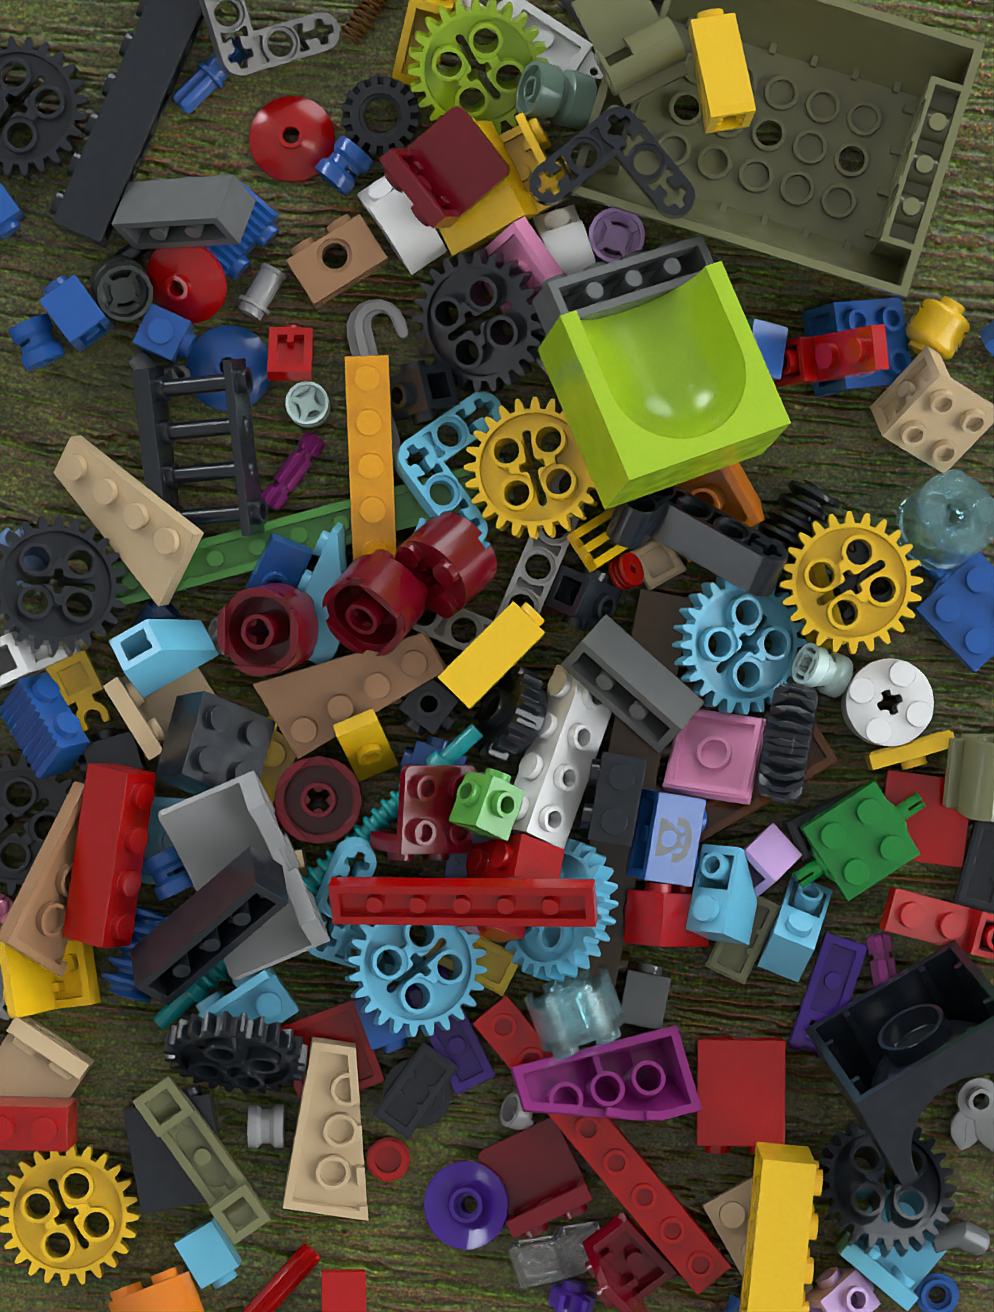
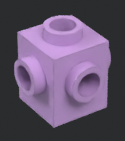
M832 1267L827 1269L816 1279L818 1285L805 1295V1301H809V1312H873L881 1305L873 1293L874 1285L872 1281L856 1268Z

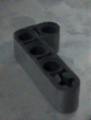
M676 485L616 506L606 530L607 536L611 541L630 549L639 548L653 538L746 592L761 597L769 596L773 593L789 556L788 551L778 542Z

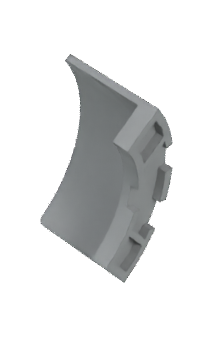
M254 770L158 812L159 821L182 860L196 892L249 846L283 866L289 903L224 958L229 976L234 981L330 941L313 893L309 892L298 870L297 866L300 865L297 855L287 833L282 834L274 814L275 808Z

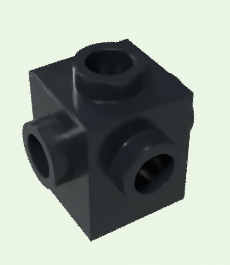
M425 360L413 361L400 365L401 373L390 377V401L394 421L412 419L414 426L424 425L439 418L438 412L460 405L450 362L426 365Z
M561 564L544 605L565 613L562 622L586 632L589 624L596 626L605 614L610 618L612 617L622 590L606 584L609 575L598 570L590 573L585 566L583 573Z
M439 675L400 698L404 702L399 709L405 713L401 722L421 737L426 730L434 735L440 728L446 733L462 713L455 708L460 700L438 678ZM428 695L435 697L438 702L436 710L431 713L424 712L420 705L421 700Z

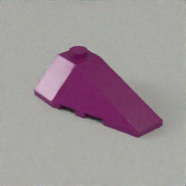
M677 1025L511 1068L523 1112L661 1122L702 1110Z

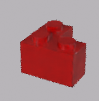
M525 834L509 836L508 841L495 839L472 845V853H469L467 857L466 878L559 879L565 849ZM526 926L456 927L498 943L524 939Z

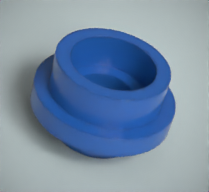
M934 1272L927 1274L915 1288V1294L918 1296L916 1303L923 1312H952L959 1300V1290L956 1283L944 1273ZM939 1286L943 1288L944 1296L941 1300L931 1301L929 1299V1291L933 1287Z

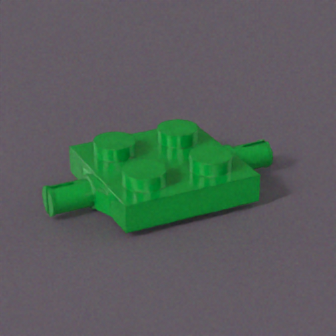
M871 779L799 826L811 846L814 860L793 872V876L797 879L798 884L804 888L824 874L834 882L846 901H850L920 855L921 853L908 834L905 822L906 819L926 808L925 803L921 801L920 795L915 792L912 796L895 806L886 799L876 781Z

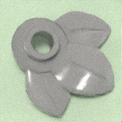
M983 1076L967 1078L959 1085L956 1092L958 1109L950 1121V1135L960 1150L969 1148L979 1139L985 1147L994 1151V1083ZM984 1093V1100L978 1105H973L974 1097L977 1094Z

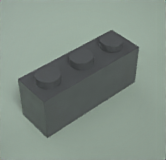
M229 174L133 181L127 184L112 226L134 250L240 244L256 200L244 188L239 179Z
M606 614L561 664L568 673L658 753L675 738L704 704L702 699Z

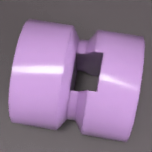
M609 208L603 210L594 218L589 227L588 239L596 263L604 261L608 264L620 260L631 252L643 249L645 230L642 221L637 215Z

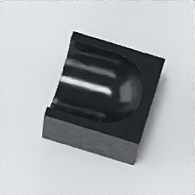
M955 940L804 1029L850 1110L902 1186L918 1178L912 1161L911 1143L918 1118L927 1104L940 1091L958 1080L977 1074L994 1073V986Z

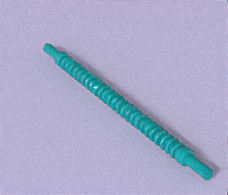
M471 723L441 752L434 751L426 758L427 765H453L484 735ZM391 791V799L388 801L382 799L380 802L382 807L380 809L372 808L371 812L373 815L370 818L363 816V825L355 824L353 826L354 833L351 835L347 833L344 835V838L361 837L370 843L371 831H381L384 827L390 829L392 826L390 821L393 819L398 821L399 791L397 793ZM336 841L335 847L337 848L341 842ZM327 850L326 859L318 858L316 861L318 866L316 868L308 867L307 871L309 874L306 877L301 875L309 892L313 893V896H316L318 892L317 889L321 885L335 850L333 852ZM347 856L350 863L355 861L354 857ZM224 959L169 1006H164L153 1017V1020L161 1029L165 1030L195 1001L200 1003L210 995L209 989L211 987L214 989L218 988L217 981L219 979H227L226 972L228 970Z

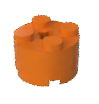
M181 1265L151 1276L153 1285L143 1289L141 1281L110 1292L112 1302L107 1303L110 1312H205L190 1271L184 1273Z

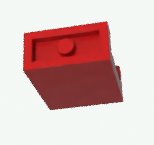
M695 1036V1054L697 1056L696 1091L702 1108L701 1111L696 1112V1145L704 1146L705 1153L713 1154L731 1153V1146H748V1153L755 1154L756 1142L785 1144V1040L782 1037Z

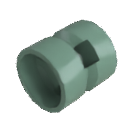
M538 60L532 61L523 71L516 92L517 111L519 114L523 112L528 118H536L542 122L549 116L550 121L554 125L572 130H580L590 119L597 97V85L591 75L574 70L563 71L556 65Z

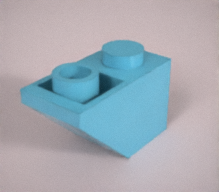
M146 619L109 640L124 673L143 698L219 655L201 620Z
M702 844L700 863L685 929L711 941L749 945L757 899L745 851L739 847Z
M792 874L781 900L780 910L767 935L758 967L793 981H799L815 949L833 891L832 889L814 882L802 888Z

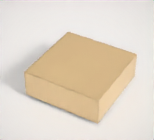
M655 539L631 551L642 563L644 570L643 583L647 590H652L687 570L676 551Z

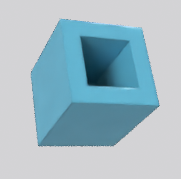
M214 1216L180 1236L174 1243L201 1289L211 1283L217 1289L237 1276L234 1269L239 1267L242 1259Z

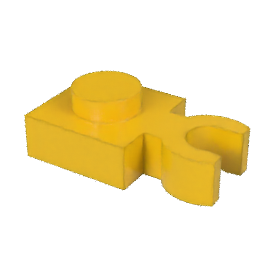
M83 650L45 668L51 678L58 684L60 693L68 706L76 703L78 707L76 717L79 719L84 732L90 730L89 724L86 721V715L90 710H97L104 722L111 720L109 709L103 703L96 701L94 694L104 690V687L87 651Z

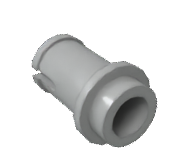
M266 263L261 264V268L245 295L241 294L238 298L241 301L238 309L257 321H261L263 315H269L270 311L267 308L283 280L287 277L284 273Z

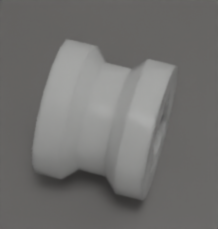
M249 1104L247 1123L248 1148H258L261 1144H271L274 1148H284V1104H275L271 1109H262L258 1104Z

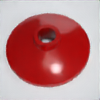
M285 96L269 102L257 113L250 128L249 145L255 162L266 174L280 181L301 182L316 176L318 173L314 170V167L322 158H328L334 152L335 131L331 119L322 107L304 97ZM289 129H295L300 134L298 141L293 144L283 140L284 133Z
M204 246L159 248L152 254L147 267V276L153 286V298L159 307L191 321V323L208 320L220 310L226 298L227 283L220 262L210 250ZM177 281L182 284L184 291L178 286Z

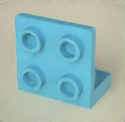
M272 967L240 980H233L232 982L236 986L235 990L225 995L221 989L196 1005L200 1012L197 1016L205 1018V1014L208 1011L216 1016H222L223 1011H228L232 1017H239L243 1012L248 1015V1019L252 1020L263 1016L264 1023L266 1024L273 1022L282 1023L300 1011V1008Z
M886 1189L885 1199L891 1192V1190ZM898 1203L900 1209L905 1214L915 1215L913 1208L909 1204ZM869 1205L865 1211L872 1212V1207ZM883 1208L882 1219L884 1222L888 1223L885 1209ZM848 1231L835 1246L843 1258L907 1312L918 1300V1296L914 1292L915 1288L946 1252L935 1253L931 1242L925 1239V1245L918 1252L909 1244V1250L904 1257H900L895 1247L892 1246L887 1257L882 1258L879 1246L874 1245L867 1255L864 1254V1241L858 1239L851 1247L847 1245L850 1236Z

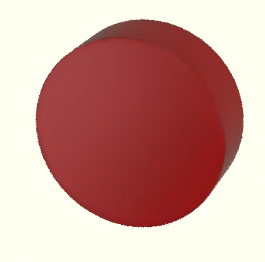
M381 1137L374 1141L368 1150L366 1158L367 1167L370 1173L377 1179L387 1182L395 1181L401 1178L408 1170L410 1164L409 1149L402 1140L396 1137Z

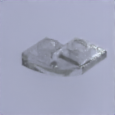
M598 1221L557 1227L553 1236L512 1242L508 1251L520 1287L538 1286L588 1272L584 1264L588 1260V1256L582 1242L600 1229Z

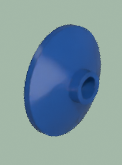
M224 325L205 332L196 340L187 358L186 367L191 372V377L224 374L220 369L223 360L245 358L246 367L250 368L253 376V390L249 393L251 406L263 397L271 382L268 381L267 346L255 333L240 326ZM226 391L195 394L207 406L228 412Z

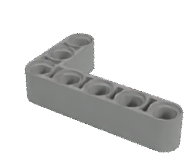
M559 474L553 479L551 489L554 494H561L559 483L565 477L570 476L569 474ZM545 498L542 506L547 504V498ZM575 515L569 518L572 530L570 532L567 531L560 539L548 538L542 528H540L537 540H533L529 536L495 619L508 607L511 599L519 595L528 597L533 603L534 610L540 614L570 543L566 536L575 530L579 518ZM537 555L546 558L551 568L550 573L545 578L539 580L531 578L525 569L528 559ZM462 608L451 618L446 619L437 614L436 619L430 625L420 626L415 624L412 630L417 633L425 631L429 638L463 652L493 621ZM459 619H470L477 627L475 638L468 643L458 642L452 636V626Z

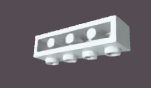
M556 665L554 673L548 682V690L546 692L548 704L543 725L519 764V772L514 786L524 790L525 793L520 805L519 815L513 824L511 833L514 835L525 834L564 849L589 779L592 759H596L612 711L561 665Z

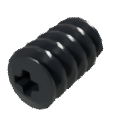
M804 479L805 483L791 480L788 484L790 491L795 497L781 494L778 498L784 511L771 508L767 513L774 525L760 523L757 527L760 533L778 542L786 550L789 547L800 550L803 548L797 535L801 532L814 536L811 523L814 520L827 523L828 516L823 510L824 506L836 509L840 507V504L829 494ZM789 555L786 563L794 564L795 559Z

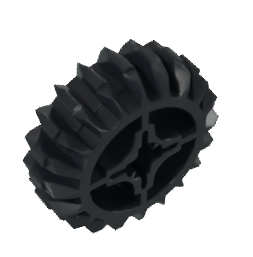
M780 683L775 688L757 787L761 796L771 797V800L785 802V800L796 802L801 797L819 696L816 689L797 683H791V685Z

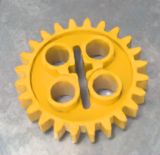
M533 397L530 409H526L520 399H515V412L510 413L502 405L499 406L501 419L496 422L486 416L484 420L490 430L487 434L481 431H474L473 434L481 441L479 447H467L466 449L468 453L476 458V462L464 465V470L475 474L476 478L469 480L465 485L469 490L480 491L471 500L472 503L476 506L488 504L482 517L488 521L499 515L496 528L500 531H504L512 523V535L516 538H520L525 528H528L529 536L533 540L538 539L540 528H544L549 537L555 538V525L561 524L570 532L572 526L569 518L575 515L577 518L585 521L587 518L581 509L583 504L595 507L598 504L589 495L591 490H596L563 410L560 414L558 413L559 405L555 399L549 401L546 409H543L541 400L538 397ZM527 431L531 433L534 457L542 465H545L538 469L539 479L547 498V504L541 506L539 502L536 479L526 472L533 465L524 441V433ZM550 432H559L561 435L560 446L552 452H544L541 448L543 437ZM509 443L518 444V457L511 463H501L499 456L501 449ZM559 474H569L572 481L569 490L563 494H554L551 489L553 479ZM518 485H527L529 497L526 502L518 506L511 505L510 493L513 488Z
M847 511L843 524H839L836 517L830 514L828 515V528L826 529L816 521L811 523L814 537L811 538L801 532L797 535L800 543L803 545L801 550L793 547L787 549L788 554L795 559L794 564H785L783 571L791 574V580L779 583V587L791 590L792 596L781 602L782 605H795L797 609L790 616L789 621L793 622L803 619L806 623L800 634L804 636L812 630L817 632L816 646H820L827 638L831 639V650L834 653L839 650L842 642H847L850 654H856L858 642L861 641L868 652L873 651L874 637H878L885 645L889 644L891 641L887 630L891 628L898 633H903L905 629L898 619L901 616L914 618L915 614L907 607L908 602L921 601L922 598L918 594L911 592V586L923 582V578L911 576L910 573L911 569L921 564L920 560L907 561L905 557L913 548V545L907 544L899 547L896 542L900 538L902 531L897 530L889 536L885 534L887 520L885 519L881 520L875 528L870 526V513H865L860 523H855L852 512ZM861 541L866 544L869 549V558L865 564L856 565L848 559L846 549L850 542ZM879 560L884 562V568L856 585L859 591L856 595L852 590H847L822 606L817 604V599L845 581L843 576L845 571L850 576H854ZM814 564H824L831 570L832 580L827 587L818 588L810 582L809 571ZM875 578H884L891 584L892 595L887 602H878L871 597L870 585ZM838 601L849 602L854 607L855 618L847 626L840 625L833 619L832 609Z
M76 1143L64 1154L58 1151H50V1157L48 1158L43 1151H35L34 1160L36 1165L23 1159L19 1166L24 1176L11 1173L7 1179L15 1189H3L0 1192V1196L10 1202L9 1205L0 1207V1215L9 1217V1222L0 1226V1232L12 1233L13 1238L4 1247L5 1249L15 1247L20 1249L21 1252L14 1261L16 1264L26 1259L32 1262L28 1272L30 1276L36 1273L39 1268L45 1269V1283H49L55 1273L60 1274L63 1286H67L72 1274H76L82 1285L87 1282L88 1270H91L97 1278H101L104 1275L103 1262L113 1268L119 1264L114 1251L122 1254L129 1252L130 1247L122 1239L123 1237L135 1238L138 1233L137 1230L128 1225V1222L138 1220L141 1217V1213L129 1210V1205L138 1201L139 1196L136 1194H126L125 1189L133 1182L132 1178L119 1180L117 1177L123 1167L122 1163L112 1168L106 1166L110 1154L107 1151L98 1160L93 1158V1145L91 1144L87 1146L83 1154H78ZM80 1173L88 1179L89 1190L86 1194H75L69 1189L67 1181L70 1174ZM50 1179L57 1181L66 1207L68 1209L74 1207L78 1209L79 1213L74 1218V1222L83 1237L87 1239L89 1243L88 1248L81 1246L72 1220L70 1218L61 1219L59 1213L64 1209V1205L54 1189L51 1188L49 1184ZM38 1193L47 1197L50 1202L48 1214L38 1215L31 1210L29 1198L32 1194ZM93 1212L104 1214L109 1220V1230L104 1233L92 1231L88 1226V1215ZM56 1232L66 1235L71 1244L69 1252L62 1254L53 1251L49 1244V1236Z

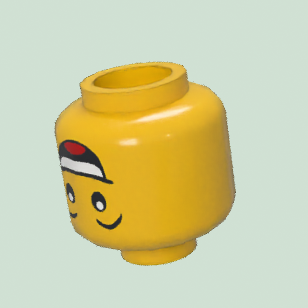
M943 296L940 301L935 299L923 300L905 329L906 336L910 340L908 347L919 355L926 346H929L940 353L943 360L952 359L970 331L969 322L962 315L965 308L947 296Z

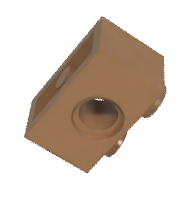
M349 214L338 218L327 227L329 231L327 235L314 242L312 237L307 238L290 250L293 256L287 259L286 262L315 309L320 308L389 264L387 256L360 214L352 219ZM332 248H340L348 255L346 263L338 269H331L323 263L324 255Z

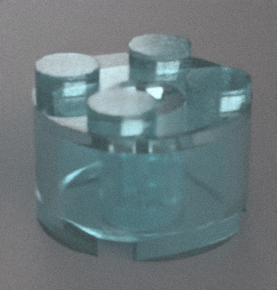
M952 469L934 476L910 494L898 509L896 525L899 523L900 530L902 531V537L899 538L901 546L912 544L913 548L907 555L912 560H920V566L926 569H954L959 567L987 547L994 538V499L983 485L960 470Z
M599 967L600 975L591 976L589 969L580 970L576 978L565 976L563 982L552 980L542 985L545 994L536 999L533 991L525 997L524 1000L544 1051L552 1052L555 1060L564 1059L576 1054L579 1051L578 1046L595 1040L597 1045L614 1041L621 1036L619 1027L625 1022L626 1017L607 968Z

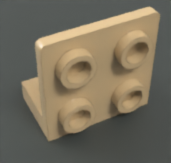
M929 346L924 348L870 406L881 435L941 473H946L994 423V405L952 379L940 353Z
M199 667L145 698L140 695L127 676L116 677L103 685L149 761L156 760L161 755L176 697L200 691H207L215 695Z
M30 1016L14 1018L6 1030L8 1032L7 1036L0 1045V1096L70 1098L95 1060Z

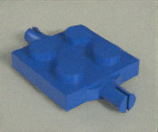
M978 550L961 566L948 571L930 552L920 561V567L932 578L935 584L928 597L913 611L971 673H975L991 657H994V566Z

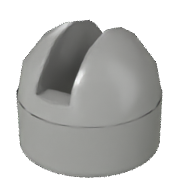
M513 1092L503 1101L500 1110V1121L503 1126L515 1130H524L535 1123L531 1118L533 1113L536 1112H523L518 1093Z

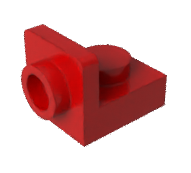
M298 325L269 327L268 381H312L314 357L313 328Z

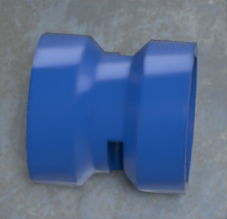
M341 135L334 144V152L328 158H322L314 167V170L333 188L347 197L355 187V179L360 174H366L375 163L354 142Z
M48 314L32 317L9 329L13 343L21 347L22 356L20 359L26 371L42 368L66 355L61 343L54 340L51 334L54 326Z
M174 846L143 860L142 867L147 875L153 877L155 882L154 892L159 902L193 886ZM173 871L175 875L168 878L167 874Z

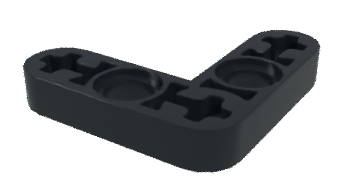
M613 107L605 111L537 166L529 180L530 193L533 199L539 204L553 206L562 202L611 161L616 159L664 217L678 219L687 215L695 201V190L691 182L631 110L624 107ZM613 118L617 122H622L623 120L629 122L626 133L633 142L638 135L645 140L634 145L627 156H624L620 151L627 148L625 140L618 134L614 137L608 135L611 128L609 120ZM586 144L595 150L597 160L593 166L579 168L573 163L571 153L575 147ZM642 151L653 152L659 159L660 166L651 175L639 173L634 166V158ZM563 159L567 170L577 179L570 182L567 174L557 183L559 191L557 194L553 195L549 190L542 194L538 190L542 183L540 176L545 174L548 178L554 177L562 168L556 162ZM666 170H669L673 175L666 179V183L674 191L682 188L685 191L682 199L684 206L681 208L676 204H672L669 207L665 205L664 201L667 198V192L661 184L657 186L655 191L649 186L658 181Z

